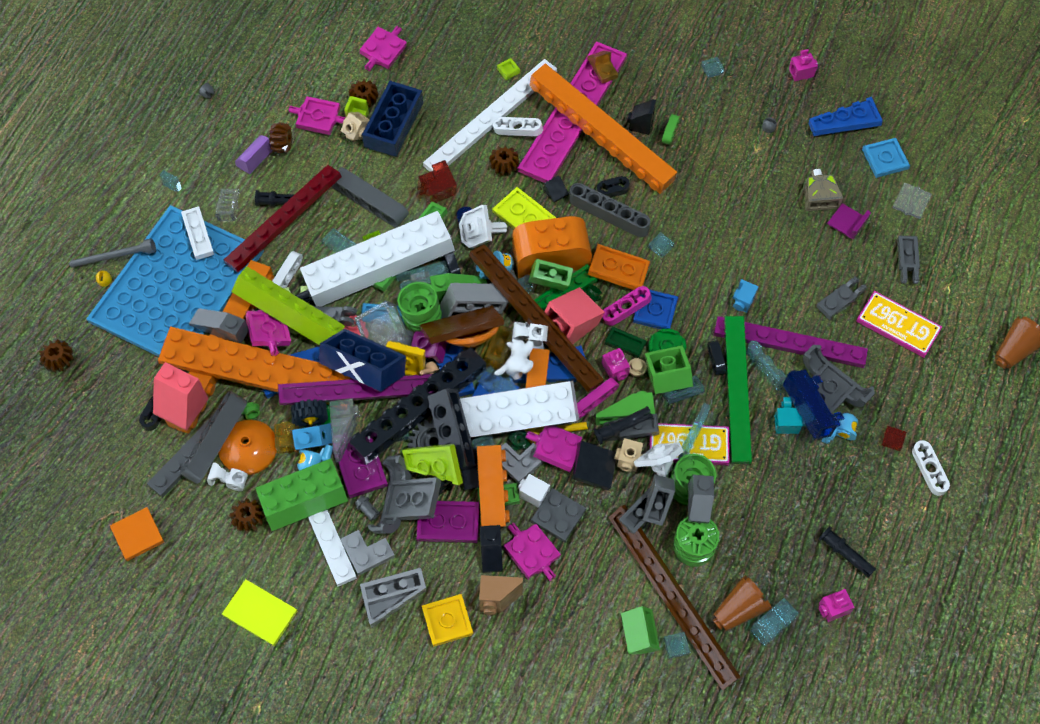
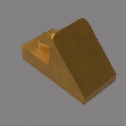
M601 51L587 56L602 84L618 78V73L611 63V52Z

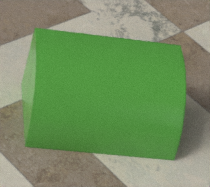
M641 606L621 613L628 654H646L660 650L652 609Z

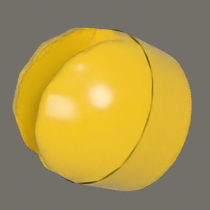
M99 271L96 274V281L99 286L106 287L111 284L112 277L107 271Z

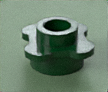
M589 285L587 289L583 288V291L594 302L602 299L600 296L602 292L596 286Z
M526 431L515 432L509 435V440L512 443L511 448L515 452L518 449L526 450L530 446L527 438H525Z

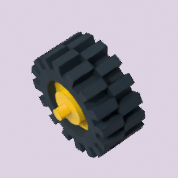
M302 400L300 403L296 402L291 407L292 423L295 426L309 427L316 424L321 425V423H325L328 420L327 405L323 400Z

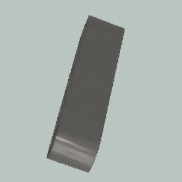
M343 167L338 170L342 177L332 187L391 226L398 227L409 215L408 210L402 204Z
M575 183L571 186L569 199L573 206L637 237L648 235L650 218L646 214L581 183Z
M232 391L227 392L184 462L180 475L196 484L201 482L247 405L245 399Z

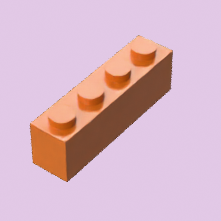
M501 445L477 446L481 526L500 525V527H506V522H510L509 510H505V502H508V490H504L503 482H507V470L502 469V462H506V452L501 450Z

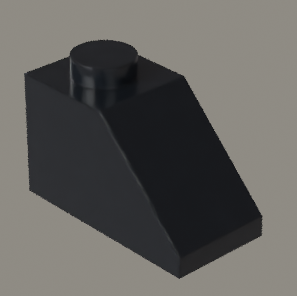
M652 99L634 106L633 112H629L627 123H630V131L650 134L654 121L656 100Z
M500 525L480 526L482 572H503Z

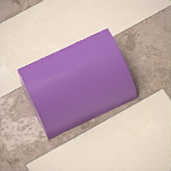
M263 135L258 136L236 159V166L250 175L272 152L269 138Z

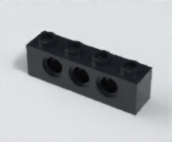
M444 389L427 396L439 445H455L460 472L477 466L458 389Z

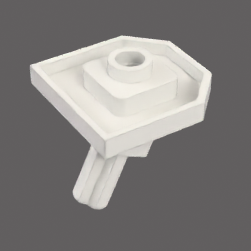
M481 205L463 214L459 223L461 242L468 248L478 247L492 241L491 233H505L507 225L505 222L491 223L487 205Z
M680 442L656 444L636 459L634 464L636 467L651 466L652 470L657 472V475L668 478L669 472L673 470V460L684 451Z

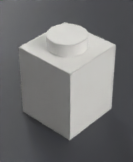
M529 474L526 479L523 478L518 486L519 497L539 508L550 492V485Z

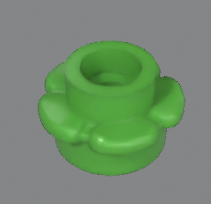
M253 402L247 403L242 415L248 420L257 418L260 415V405Z

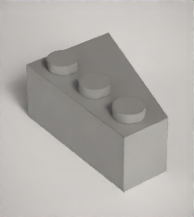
M450 283L441 301L440 308L442 318L491 305L499 314H502L508 300L493 283Z
M421 568L360 584L371 628L426 592Z

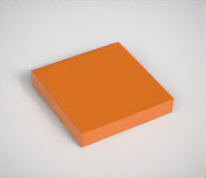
M148 507L110 525L126 561L165 543Z

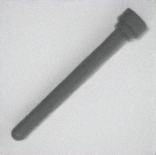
M152 238L145 239L140 245L71 260L69 266L78 267L139 252L151 254L156 252V245Z

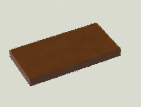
M491 305L420 324V330L430 344H435L504 325V318Z

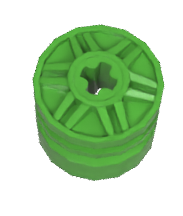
M414 282L408 284L400 291L397 300L404 324L414 332L421 331L420 324L441 319L442 311L437 293L430 284Z
M687 454L681 457L670 475V478L674 479L675 482L673 498L681 504L688 505V482L693 475L714 476L715 483L716 469L713 463L703 455Z
M688 517L681 521L673 541V550L676 557L683 564L691 567L706 565L712 559L719 543V531L716 524L711 519L709 523L688 522Z

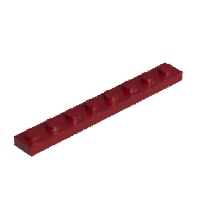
M329 165L325 166L224 258V262L233 270L239 272L342 177L340 172Z

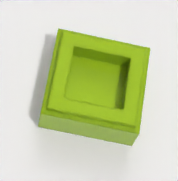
M512 58L497 65V70L505 80L520 74V68Z

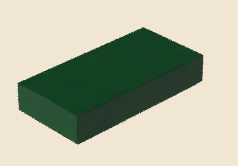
M613 326L604 342V345L614 349L620 348L623 353L635 358H640L647 344L646 340Z

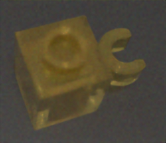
M291 422L274 424L275 448L278 454L298 452V450H295L292 430L296 429V427Z

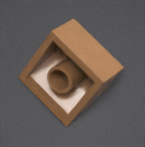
M481 575L480 612H484L486 615H496V613L503 612L523 594V578Z

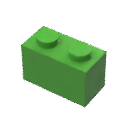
M536 259L532 264L529 282L565 291L570 286L573 268Z

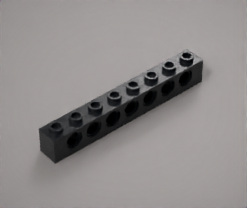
M472 347L461 351L455 360L447 362L442 370L437 374L433 373L424 384L416 386L412 393L407 397H402L397 402V405L385 410L379 419L371 421L366 429L354 434L349 441L352 451L365 465L369 464L432 414L427 397L432 395L429 394L430 391L435 390L439 392L444 389H458L459 393L486 372V362ZM462 367L467 368L465 371L458 370ZM445 379H451V380H452V381L449 382V383L444 382ZM416 402L422 403L420 406H414ZM401 414L407 415L405 418L398 417ZM385 426H391V427H392V428L389 429V430H384V429H383ZM376 438V441L368 442V439Z

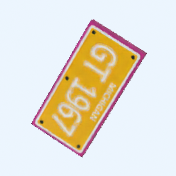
M876 291L873 292L856 322L925 358L942 326Z
M658 423L660 434L650 436V449L656 444L680 442L684 452L677 456L673 463H677L681 457L687 454H700L708 458L713 465L729 466V427Z

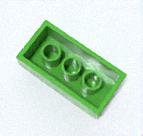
M331 458L255 488L271 531L348 501Z

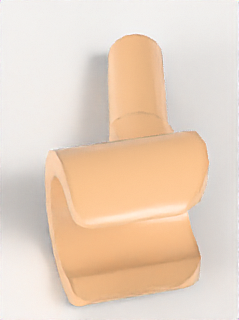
M431 361L425 365V369L421 370L420 374H433L434 371L439 369L436 363Z

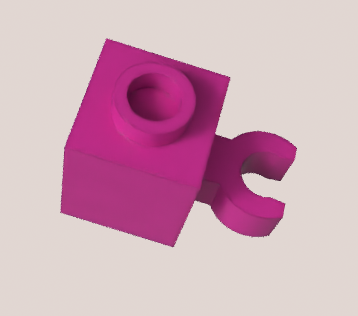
M808 49L802 50L800 56L791 58L789 70L794 81L812 78L818 69V63L811 53L808 54Z
M620 348L602 355V365L609 378L621 381L629 375L630 365Z
M846 589L823 597L819 603V611L823 617H826L828 622L850 614L855 608Z

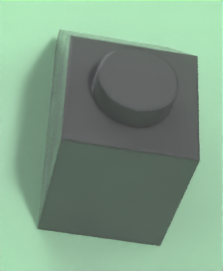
M654 475L648 492L643 521L663 526L675 493L674 479Z
M693 475L688 482V522H710L714 499V476Z

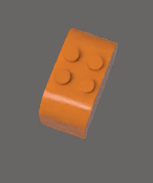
M569 216L530 221L520 224L512 232V247L518 278L530 277L532 264L536 259L573 268V271L579 270L586 264L591 265L592 253L586 223L580 217Z

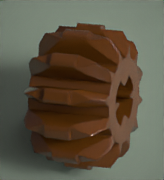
M365 79L362 82L357 80L356 84H351V89H349V96L367 100L368 107L371 108V104H376L379 94L376 84H373L371 80L368 82Z
M282 122L274 123L269 131L271 150L277 153L290 151L293 139L291 127L289 124Z
M506 145L504 148L498 146L497 150H492L489 157L491 170H494L496 174L501 172L502 176L505 173L511 175L512 171L517 170L519 164L518 153L514 151L513 147L507 149Z
M58 339L55 343L49 340V345H43L44 350L39 351L42 365L48 371L52 369L55 373L58 369L64 371L65 366L70 367L69 361L74 360L72 348L69 347L67 342H61Z
M246 498L245 503L238 500L239 506H232L234 512L229 515L233 519L231 524L234 527L237 526L238 531L244 529L246 533H249L250 528L256 531V525H262L261 519L265 518L262 506L258 505L255 499L250 502L249 498Z

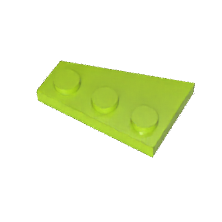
M454 444L402 450L406 470L422 475H432L442 481H452V484L455 485L463 483Z

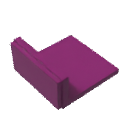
M842 203L827 224L849 238L854 239L869 220L871 212L867 210L862 215Z
M421 331L414 332L411 346L424 349L425 358L433 357L441 364L444 360L448 342L442 341L430 344Z

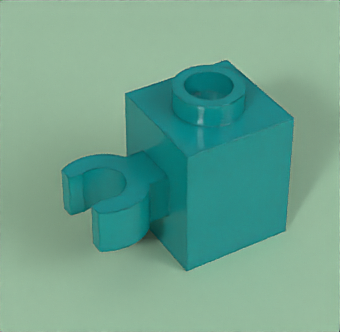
M783 397L781 408H777L774 415L776 434H799L801 428L805 426V416L801 415V408H792L791 397Z

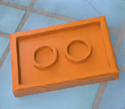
M597 244L587 275L635 290L643 286L650 261Z

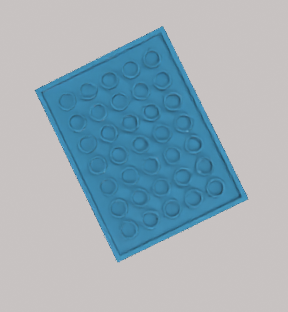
M171 205L146 237V239L152 238L154 240L156 252L151 254L143 252L134 253L86 318L88 323L158 357L170 326L207 335V332L190 326L189 322L198 308L222 312L232 295L231 291L238 275L248 266L246 264L239 272H236L223 260L245 239L206 221L204 223L214 255L196 260L181 213L182 210ZM264 250L258 253L252 260L257 262Z

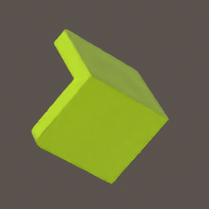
M350 96L344 109L345 117L348 116L349 112H360L367 117L369 113L367 100Z

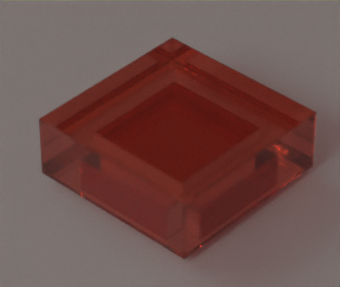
M887 426L881 445L901 451L907 432Z

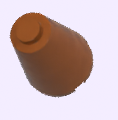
M1018 316L995 355L996 364L1003 369H1010L1040 348V326L1027 317L1023 316L1020 319V316Z
M745 575L714 612L713 616L715 619L712 621L719 630L724 628L725 631H728L772 609V606L768 600H763L764 594Z

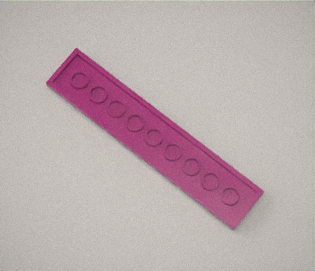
M596 41L588 56L601 51L611 52V63L618 73L627 59V53ZM586 57L570 84L598 106L613 80L602 84ZM555 107L543 126V132L537 136L520 163L518 172L543 183L553 179L583 130L578 125L573 124L566 115L560 113Z

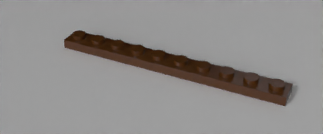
M483 244L470 251L469 257L529 325L531 323L548 326L547 342L544 341V343L585 390L590 392L601 385L604 379L489 248Z
M626 505L620 506L608 517L720 688L722 690L727 689L741 678L641 527L633 534L619 521L628 510Z

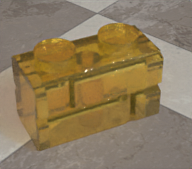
M499 326L484 356L487 368L498 370L505 364L511 352L507 342H512L513 329Z

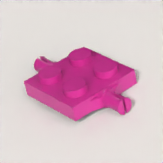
M396 26L392 32L377 27L360 48V54L369 60L364 66L366 70L371 71L375 64L389 70L407 46L406 41L397 37L402 31L400 27Z
M306 96L300 108L289 106V113L298 114L296 128L330 135L333 126L336 123L343 124L346 118L338 116L341 107L340 103Z
M262 310L246 312L245 318L252 346H268L272 356L279 354L277 346H290L291 337L287 325Z
M555 425L544 426L543 431L539 435L528 430L525 437L536 442V450L533 457L568 472L571 471L576 460L578 444L582 437Z
M515 523L509 525L508 529L514 535V538L506 543L503 549L527 579L543 572L549 581H552L556 575L551 570L550 565L560 558L561 554L537 524L524 531H520Z

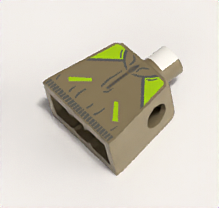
M821 169L813 170L811 172L812 177H808L805 184V210L838 209L842 203L843 196L832 175H823Z

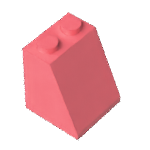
M580 287L550 301L544 311L572 344L594 329L605 313Z
M165 362L154 377L153 414L187 431L208 401V397L198 378Z

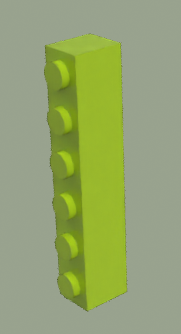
M246 267L238 275L231 291L318 345L345 328V325L249 267Z

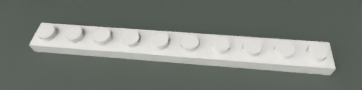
M544 59L423 162V166L433 175H439L493 128V121L496 118L506 117L535 92L529 86L531 75L545 63L555 72H557V68Z

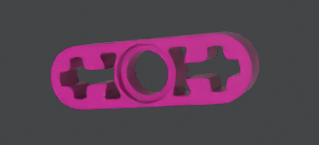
M644 286L638 287L603 310L605 312L603 315L605 324L609 326L616 325L649 304L652 299L650 290ZM625 303L632 304L629 309L622 308V305Z
M613 378L606 380L577 403L579 419L606 400L619 388V384Z

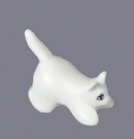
M512 339V342H507V346L511 349V355L505 364L495 371L494 374L502 375L506 371V374L510 375L514 380H518L522 377L523 373H528L533 367V361L527 359L533 349V341L528 340L524 343L523 340Z

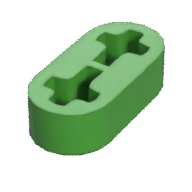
M671 114L663 134L662 143L671 145L680 116Z

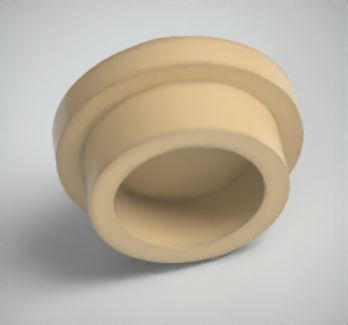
M639 358L629 361V373L632 376L640 377L645 374L647 369L645 361Z

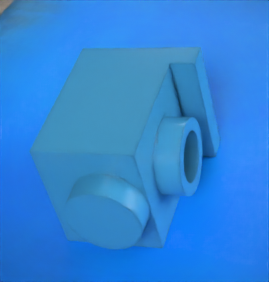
M741 279L739 287L732 298L735 300L733 304L734 309L747 313L759 286Z

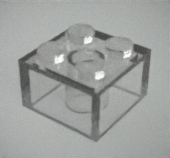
M384 301L354 318L361 336L385 347L388 341L401 343L409 338L397 306L391 302Z

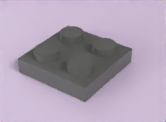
M552 488L532 517L531 523L537 524L539 528L565 543L586 512V508Z

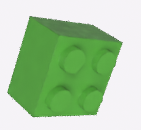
M683 345L645 353L647 372L655 394L693 387L691 367Z

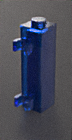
M806 369L794 370L787 374L782 385L813 439L831 437L836 427L841 425L839 421L845 419L841 412L834 414L830 412L818 391L819 386L817 384L823 382L819 375L810 378Z

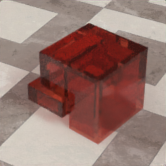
M446 160L433 164V171L418 176L417 191L419 195L424 194L428 204L431 202L437 203L455 196L457 184Z

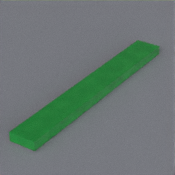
M725 316L731 464H751L752 453L744 316Z

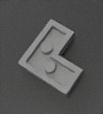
M507 443L501 446V450L506 452V462H502V469L507 470V474L518 484L544 462L533 457L536 450L534 443L520 455Z
M359 530L340 539L358 576L395 558L386 538L367 547Z

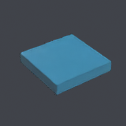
M896 138L865 145L862 148L876 178L908 170L910 167Z

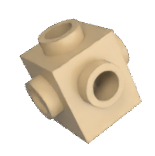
M349 112L343 121L340 131L346 134V138L349 140H363L362 134L369 119L360 112Z
M624 438L622 448H617L615 459L618 460L617 467L626 472H636L637 467L634 461L643 455L641 454L643 443Z

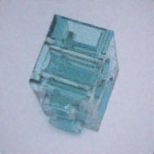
M783 598L754 623L750 631L766 646L787 628L799 613Z

